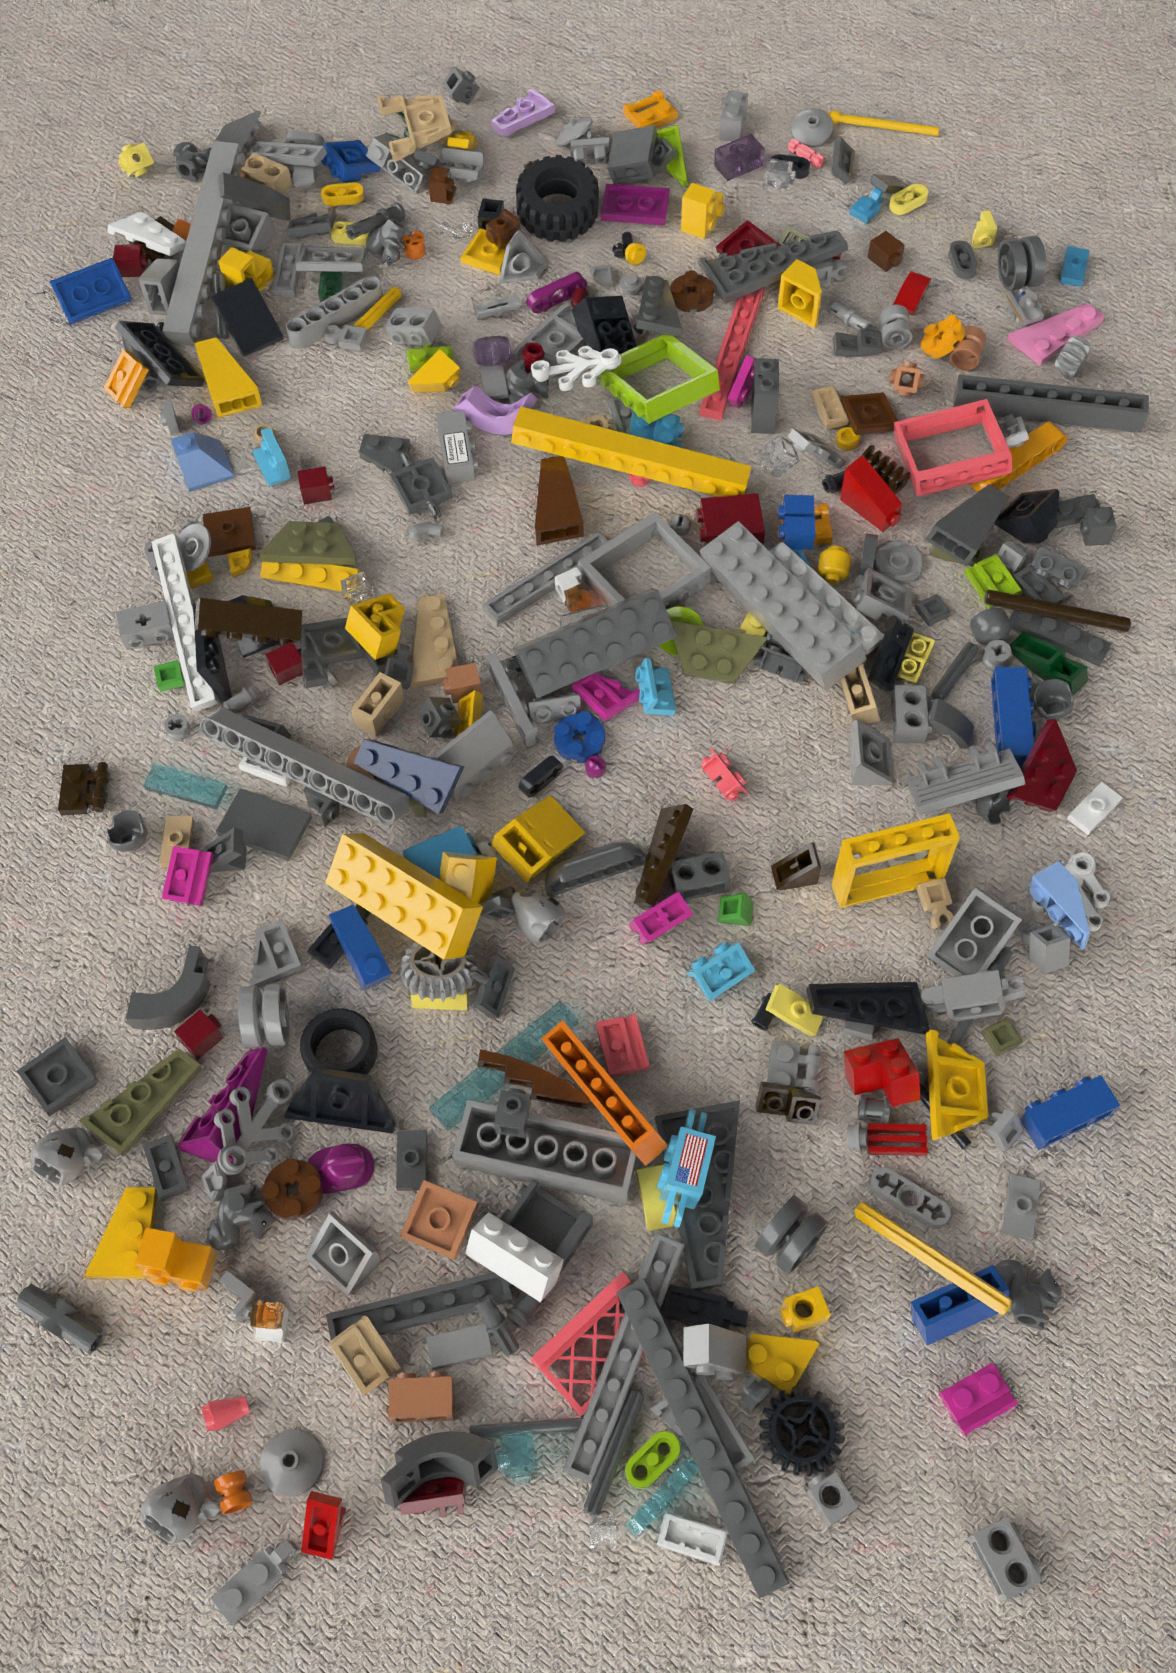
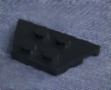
M318 1067L312 1069L284 1114V1118L391 1134H393L396 1128V1123L371 1075Z

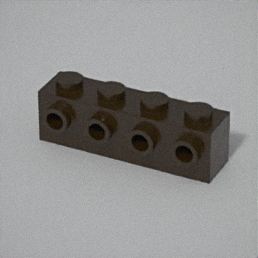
M199 598L196 601L194 632H201V636L207 638H216L217 634L227 635L228 640L242 641V637L252 638V642L267 644L268 640L278 641L277 645L283 646L292 641L293 643L300 641L303 610Z

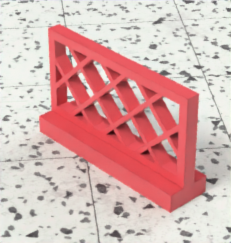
M623 1272L529 1359L580 1417L586 1412L597 1384L595 1380L596 1362L606 1361V1358L596 1357L597 1339L614 1340L619 1328V1318H623L624 1315L619 1313L620 1299L616 1292L631 1285L630 1279ZM615 1305V1313H606ZM601 1317H615L614 1336L597 1335V1321ZM593 1326V1334H584ZM579 1338L592 1339V1357L574 1356L575 1342ZM570 1348V1356H561ZM556 1360H570L569 1379H557L548 1368ZM574 1361H591V1380L573 1379ZM561 1383H569L568 1391ZM573 1383L591 1384L590 1399L582 1406L572 1397Z

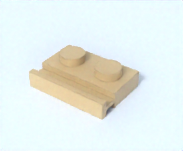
M365 1315L357 1323L352 1324L328 1342L330 1348L363 1396L390 1377L389 1375L395 1370L401 1368L369 1318Z

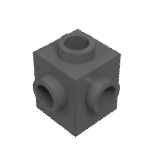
M456 67L452 68L442 83L454 101L457 103L461 101L467 105L480 89L475 82L476 77L468 70L463 72Z
M428 697L417 714L429 737L450 738L462 721L450 698Z

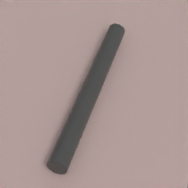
M583 1417L470 1425V1433L482 1438L571 1432L578 1431Z

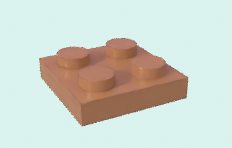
M423 1180L399 1237L457 1260L480 1203Z

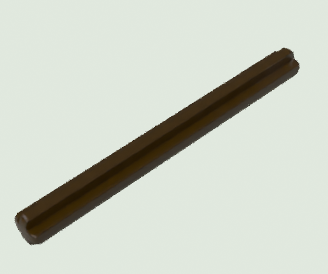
M987 590L984 597V602L987 605L1121 632H1128L1131 627L1130 618L994 590Z

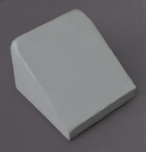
M845 1020L843 1032L847 1035L870 1040L872 1039L874 1025Z

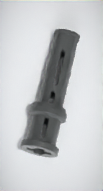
M395 202L387 209H378L373 216L347 225L346 234L353 240L380 228L388 219L403 222L406 216L405 210L400 203Z

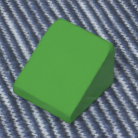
M745 893L720 897L719 923L751 925L753 901Z

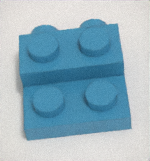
M633 412L630 420L629 434L681 448L682 441H677V439L682 436L684 424L680 423V416L668 414L648 424Z

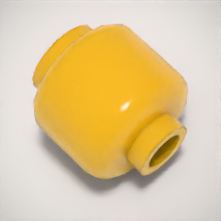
M827 547L819 556L818 575L825 579L828 584H839L840 581L847 579L850 574L851 555L846 552L844 547Z

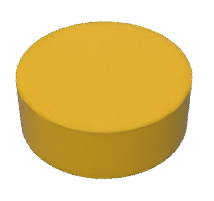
M844 427L837 432L836 445L840 449L850 451L859 445L860 435H855L852 427Z

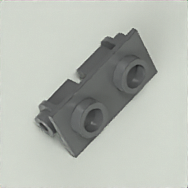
M769 645L768 648L760 647L764 655L757 657L755 665H758L759 669L776 675L779 666L784 667L780 675L781 677L795 683L804 681L806 673L803 672L804 668L792 656L782 654V649Z

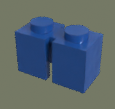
M784 495L783 505L778 507V520H783V524H779V539H783V542L790 549L813 550L816 535L815 517H812L815 513L814 495Z

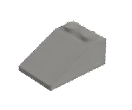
M973 888L929 951L927 957L953 975H970L987 970L1022 919L976 888Z

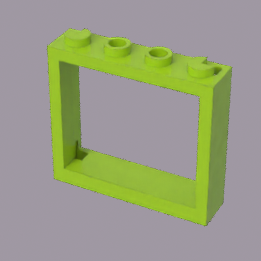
M663 334L620 354L621 364L613 370L603 371L600 374V378H598L602 387L607 388L614 397L619 398L626 407L632 409L638 417L644 419L648 424L720 390L718 370L673 335ZM665 359L670 360L692 378L648 400L623 380Z

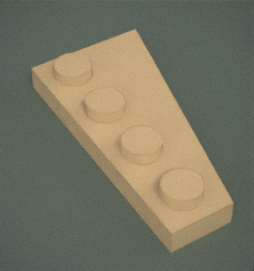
M444 593L419 597L412 660L414 667L410 685L411 689L443 683L442 680L447 679L445 669L458 666Z

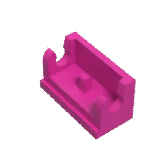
M678 891L634 918L629 924V928L632 932L637 931L641 938L639 939L641 944L646 942L648 944L693 916V913Z

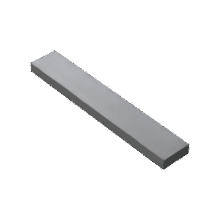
M600 531L482 604L483 611L498 626L555 589V576L575 567L578 568V560L601 547L609 540Z

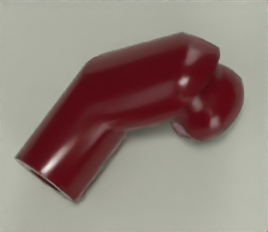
M578 287L573 291L570 302L572 308L581 302L585 296H589L586 288Z

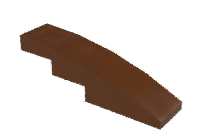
M480 1049L477 1067L505 1072L504 1083L532 1088L531 1100L587 1109L589 1097L565 1080L540 1067L511 1056Z

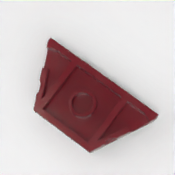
M1056 719L1046 721L1021 768L1025 785L1011 788L1006 796L1009 800H1020L1025 805L1037 806L1039 809L1047 812L1057 811L1077 769Z

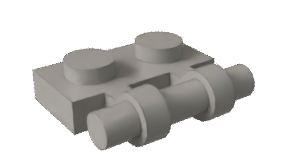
M772 1040L767 1082L790 1086L812 1094L817 1093L819 1090L817 1072L821 1068L822 1058L819 1056L820 1047L810 1045L808 1055L805 1056L799 1055L801 1044ZM798 1067L806 1068V1076L803 1080L797 1079Z

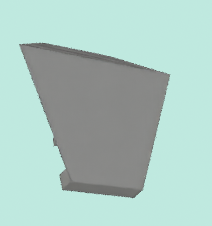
M520 230L516 231L506 246L498 284L537 279L548 265V262Z

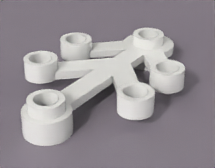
M583 346L578 350L579 356L573 355L567 350L558 351L556 353V360L560 365L549 366L547 361L540 360L531 365L533 377L539 382L548 380L549 375L570 372L558 380L560 390L569 391L573 388V381L580 375H582L583 386H594L598 375L605 370L615 369L621 364L622 360L615 349H606L598 352L589 346ZM589 368H593L590 372L584 373Z
M1077 853L1069 859L1068 866H1065V868L1077 879L1089 930L1097 931L1103 924V917L1096 913L1092 904L1097 908H1104L1110 901V895L1107 891L1103 890L1093 874L1096 869L1093 857L1088 853ZM1077 865H1083L1085 869H1081ZM1083 880L1093 893L1091 898L1092 904L1081 888ZM1097 896L1103 897L1105 901H1099L1097 899ZM1034 899L1032 900L1031 907L1034 911L1038 913L1046 911L1043 906H1039ZM1089 919H1095L1098 924H1092ZM1055 922L1054 925L1065 933L1064 929Z

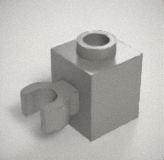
M1054 924L1044 928L1035 926V931L1030 933L1027 930L1022 931V941L1029 945V960L1044 973L1069 966L1070 937Z

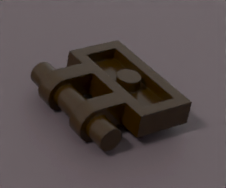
M99 762L94 773H92L90 764L63 765L58 805L60 815L87 814L88 805H93V811L100 813L104 811V804L107 803L108 799L106 784L110 780V773L108 772V764L106 762ZM90 785H95V791L90 793Z

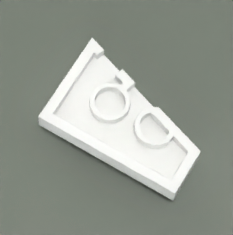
M137 212L134 215L108 224V233L116 235L118 232L125 235L126 240L131 242L135 240L146 243L147 248L169 256L179 253L185 248L186 241L143 212Z

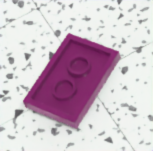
M606 184L601 221L666 226L670 188Z

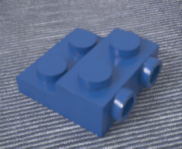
M361 140L324 143L327 154L321 160V163L327 165L331 169L332 176L339 178L341 182L360 181L362 173L380 172L381 167L366 157L368 148Z

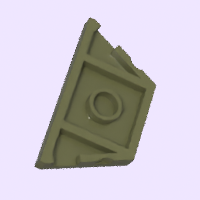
M289 521L260 552L261 562L356 565L355 555L338 523Z
M671 621L677 636L674 638L684 676L734 684L753 660L760 647L766 642V637Z

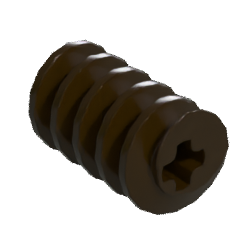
M869 446L862 456L868 460L893 493L897 494L908 482L910 472L902 475L904 467L900 466L895 470L897 466L895 461L888 465L889 456H884L881 459L882 451L879 450L874 453L875 446Z

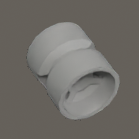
M891 305L883 309L879 316L883 345L893 350L906 347L912 340L908 310L902 305Z

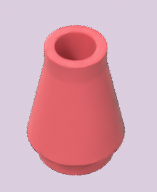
M245 1395L237 1398L208 1401V1405L201 1407L207 1432L212 1430L218 1432L241 1417L250 1414Z

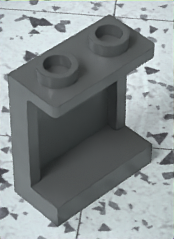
M655 125L614 132L607 167L614 184L654 178L655 170L651 161L654 146L660 141Z
M532 1180L528 1186L524 1184L515 1198L517 1203L512 1210L507 1209L500 1220L564 1259L559 1274L561 1275L592 1228L593 1217L584 1211L579 1214L539 1188L538 1182Z

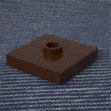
M884 392L841 396L840 401L855 435L894 431V422H897L898 419Z
M250 507L202 514L203 525L208 529L211 536V547L208 557L225 555L250 548L251 550H256Z

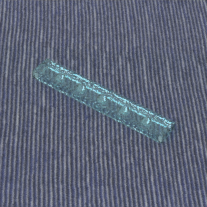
M559 1001L496 1053L511 1056L530 1064L548 1049L541 1040L544 1035L562 1020L570 1029H573L578 1025V1019ZM480 1067L476 1068L429 1107L430 1112L449 1131L462 1120L467 1100L483 1103L506 1084L504 1083L505 1072Z

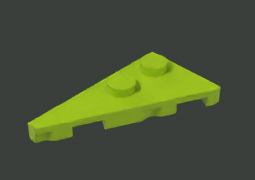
M675 125L657 130L659 139L662 137L668 139L678 152L664 168L683 187L689 186L679 126Z

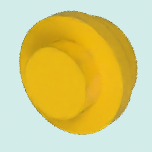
M640 243L628 245L625 250L627 262L634 266L642 263L646 257V248Z

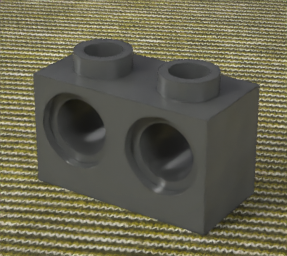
M709 851L691 858L686 856L679 857L672 862L669 875L674 894L679 891L684 901L729 892L731 878L723 851L716 853ZM713 869L716 870L718 873L710 874L707 872V870ZM681 875H689V876H691L692 878H690V879H683V878H681L680 876H681Z

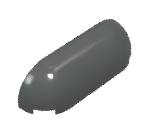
M616 841L556 862L546 875V894L552 897L643 866L647 861V857L637 845L628 841Z

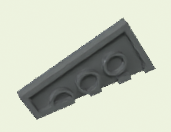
M646 276L636 328L681 337L682 326L668 280L659 276Z

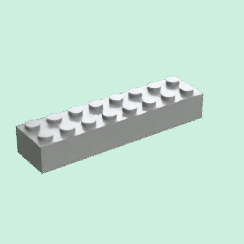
M739 521L699 550L702 559L711 567L712 575L825 691L866 661L863 644Z

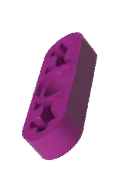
M579 272L571 273L531 292L527 297L526 303L534 313H541L571 299L576 288L587 287V281ZM561 289L558 294L553 296L556 291Z

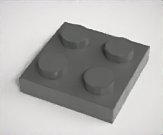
M66 1037L17 1070L19 1076L49 1117L98 1082Z

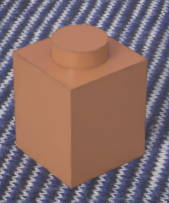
M476 663L445 669L447 679L442 680L445 694L451 695L452 703H458L461 698L474 690L482 693Z

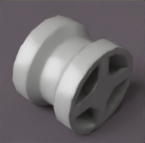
M1002 640L989 642L982 659L984 667L994 672L995 667H1006L1012 651L1009 644Z

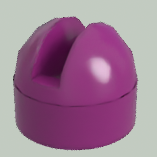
M197 404L192 408L191 415L196 422L206 424L210 421L212 412L209 407Z
M598 755L590 756L585 763L586 774L592 778L603 776L606 772L604 759Z

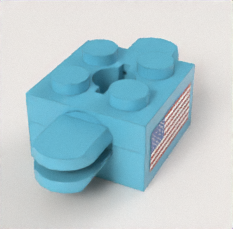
M689 1109L685 1127H680L677 1136L671 1135L663 1160L667 1161L668 1164L664 1163L656 1188L662 1190L659 1200L666 1201L661 1223L668 1224L673 1204H676L677 1209L673 1226L677 1228L681 1225L685 1207L694 1209L702 1196L716 1136L703 1133L707 1113L701 1112L696 1131L692 1130L696 1113L694 1109Z

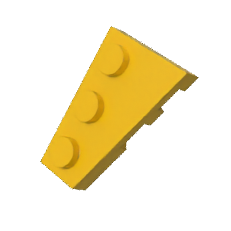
M156 1187L125 1188L84 1275L87 1279H147L146 1276L142 1275L143 1271L135 1264L146 1227L154 1228L158 1195Z

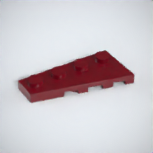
M747 220L716 246V252L720 254L727 253V256L739 254L743 249L776 243V246L781 245Z

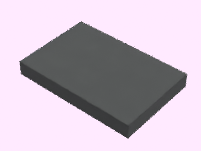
M240 788L218 826L216 833L218 836H222L234 827L244 830L243 842L245 846L289 861L308 827L312 815L309 812Z

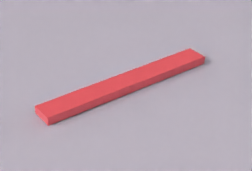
M765 287L737 299L714 366L718 370L720 390L704 397L699 416L722 421L728 403V396L735 382Z

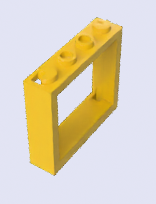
M948 813L843 839L831 884L840 909L916 890V886L920 883L945 878L960 839L951 814ZM929 850L927 858L854 876L855 870L858 867ZM860 854L861 858L854 859V855ZM934 872L936 878L929 880L928 876Z

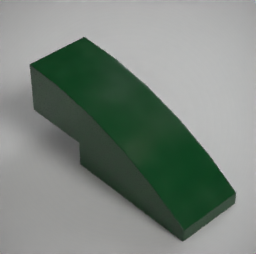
M1024 631L1009 645L1012 650L1011 653L1030 671L1044 681L1059 679L1067 682L1073 695L1088 682L1087 666L1067 658L1065 649Z

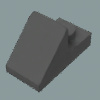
M234 827L205 846L204 852L214 854L210 872L241 871L245 869L247 849L243 842L244 830Z

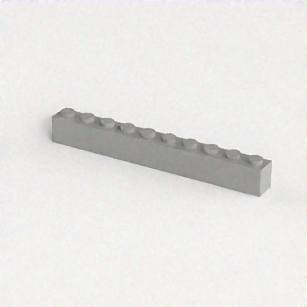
M213 141L162 330L172 344L195 346L194 343H196L197 337H200L202 318L206 315L207 299L211 296L213 274L216 273V264L221 258L222 241L226 239V226L231 220V207L235 203L233 200L220 198L219 175L224 172L241 177V169L245 166V154L242 153L239 143Z

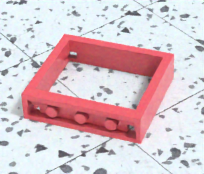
M987 399L894 422L895 441L906 470L910 472L909 478L917 497L1012 473V454ZM983 424L995 453L918 472L907 442Z

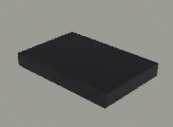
M252 278L211 295L214 305L243 357L283 340L284 336Z

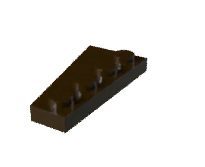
M686 804L661 808L648 851L647 861L644 865L640 883L636 888L634 904L642 908L654 907L656 905L694 808Z

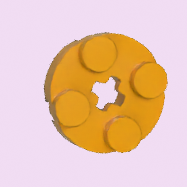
M955 314L948 316L937 324L932 323L924 329L925 336L921 341V349L926 356L930 355L931 358L943 357L955 349L953 344L957 340L961 343L965 336L966 328Z

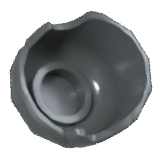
M990 608L975 615L970 622V628L976 641L987 646L993 640H1005L1011 631V624L1003 609Z
M1059 679L1045 680L1036 687L1033 693L1035 709L1046 720L1064 718L1071 713L1075 704L1074 695L1069 684Z
M1011 789L976 799V810L990 825L1001 823L1000 814L1010 812L1011 800L1006 796Z
M127 810L112 817V828L106 830L109 845L120 852L135 851L144 843L148 835L143 817L134 810Z

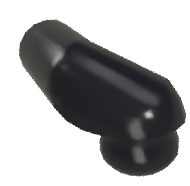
M624 232L622 234V244L617 243L618 247L613 246L612 251L615 257H626L625 250L628 245L633 243L631 232Z

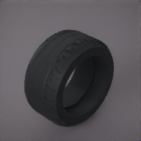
M333 1008L332 1010L323 1011L322 1014L319 1013L314 1019H311L301 1036V1057L309 1073L314 1067L368 1074L377 1058L378 1045L374 1031L365 1017L353 1010ZM350 1030L362 1037L363 1042L359 1053L348 1063L332 1066L324 1064L316 1058V1050L320 1041L331 1032Z

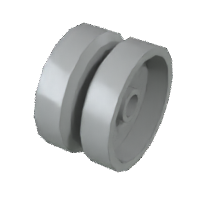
M283 983L266 984L263 994L255 985L240 987L238 1017L240 1034L245 1049L262 1047L265 1036L271 1046L287 1045L289 1040V1011Z

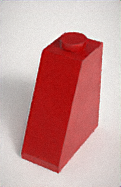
M861 455L845 468L840 500L880 531L884 532L890 526L894 527L901 518L902 502L868 460Z

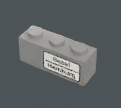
M464 410L436 414L447 484L475 480L474 470H478L477 456H472L471 452H475L474 439L468 436V434H472L471 421L466 420Z

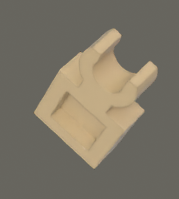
M945 878L917 885L924 912L932 911L933 913L931 917L932 927L938 929L941 926L940 917H943L948 925L953 918V914L946 907L951 906L953 902Z

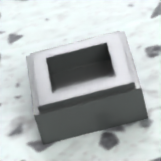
M937 594L916 603L915 610L928 627L948 618L951 613Z

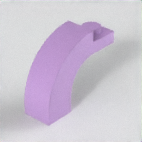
M475 385L461 396L454 410H464L466 420H470L471 425L483 431L507 435L513 432V425L520 406L533 409L532 407L537 398L532 393H529L513 404H502L492 400Z

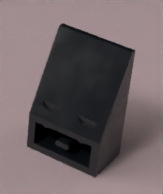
M622 295L585 297L572 308L577 330L587 345L593 350L602 352L606 349H615L620 355L637 347Z

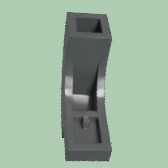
M189 946L182 975L170 989L157 994L132 992L126 1014V1020L132 1029L158 1030L173 1026L189 1017L202 1004L209 991L210 982L205 975L208 959L199 946Z
M447 1431L426 1435L406 1444L394 1453L396 1466L381 1478L385 1502L395 1509L420 1485L439 1477L458 1478L478 1488L498 1468L494 1443L471 1433Z

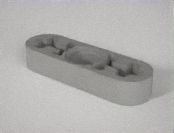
M881 1167L872 1173L869 1187L874 1195L929 1228L941 1229L947 1224L951 1216V1210L945 1201L889 1168ZM884 1176L889 1179L887 1182L889 1186H884L882 1189L878 1186L879 1181L877 1179L881 1180ZM898 1183L899 1185H901V1187L899 1188V1190L896 1193V1196L894 1197L891 1194L893 1193ZM905 1191L914 1192L918 1198L917 1204L913 1206L906 1205L902 1201L901 1194ZM925 1199L928 1202L925 1206L926 1208L921 1213L918 1210ZM939 1208L941 1210V1217L933 1220L931 1218V1211Z

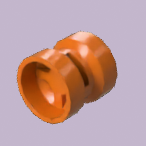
M244 1470L234 1471L214 1480L216 1492L220 1493L221 1497H224L219 1504L223 1515L240 1511L253 1504L251 1493L244 1490L246 1489L245 1484L247 1482Z

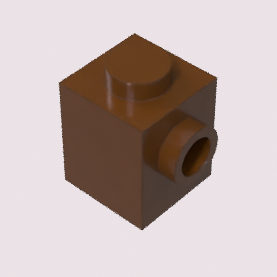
M884 231L870 241L867 258L887 272L902 262L905 245L889 232Z

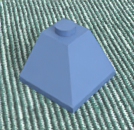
M195 432L170 439L189 492L235 478L220 440Z

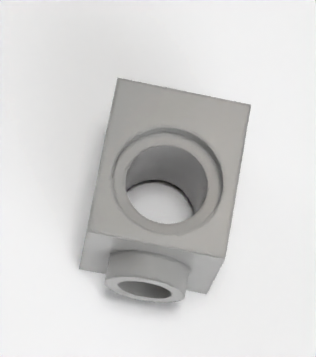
M824 1471L809 1481L812 1487L806 1494L827 1528L858 1508L837 1472L828 1476ZM824 1489H832L836 1492L838 1496L837 1505L829 1506L823 1501L822 1491Z

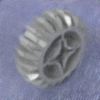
M413 943L412 948L406 949V953L402 957L400 973L405 988L410 989L412 995L419 994L421 1000L429 997L432 1002L435 999H441L444 1002L447 997L455 1000L457 994L464 995L465 990L471 988L474 978L470 977L468 973L471 972L469 971L471 967L476 966V961L471 953V949L468 948L464 957L444 960L422 945Z

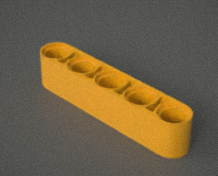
M1048 421L1028 434L1029 439L1021 446L1015 448L1008 447L1012 454L1011 474L968 485L977 493L989 484L999 490L1059 451L1067 442L1068 436L1051 421Z

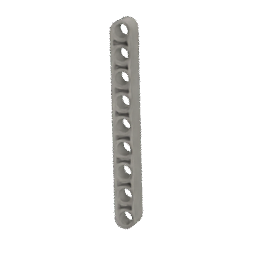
M220 708L201 720V731L208 739L382 824L391 825L409 809L408 799L402 793L228 709Z

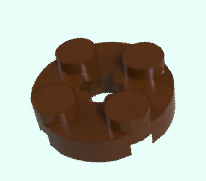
M694 270L685 272V275L676 278L670 286L675 306L681 311L690 312V309H697V312H700L710 307L713 303L714 283Z
M289 1158L270 1171L262 1187V1195L268 1208L279 1218L284 1220L302 1219L311 1215L322 1201V1178L311 1164ZM299 1183L298 1189L300 1193L297 1196L291 1194L288 1197L286 1195L288 1193V1186Z

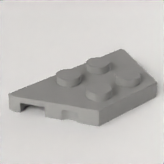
M565 302L511 352V359L515 361L522 360V350L528 343H538L543 347L545 352L543 360L547 361L549 366L560 365L556 360V353L560 350H567L571 354L576 353L586 342L577 330L570 304Z

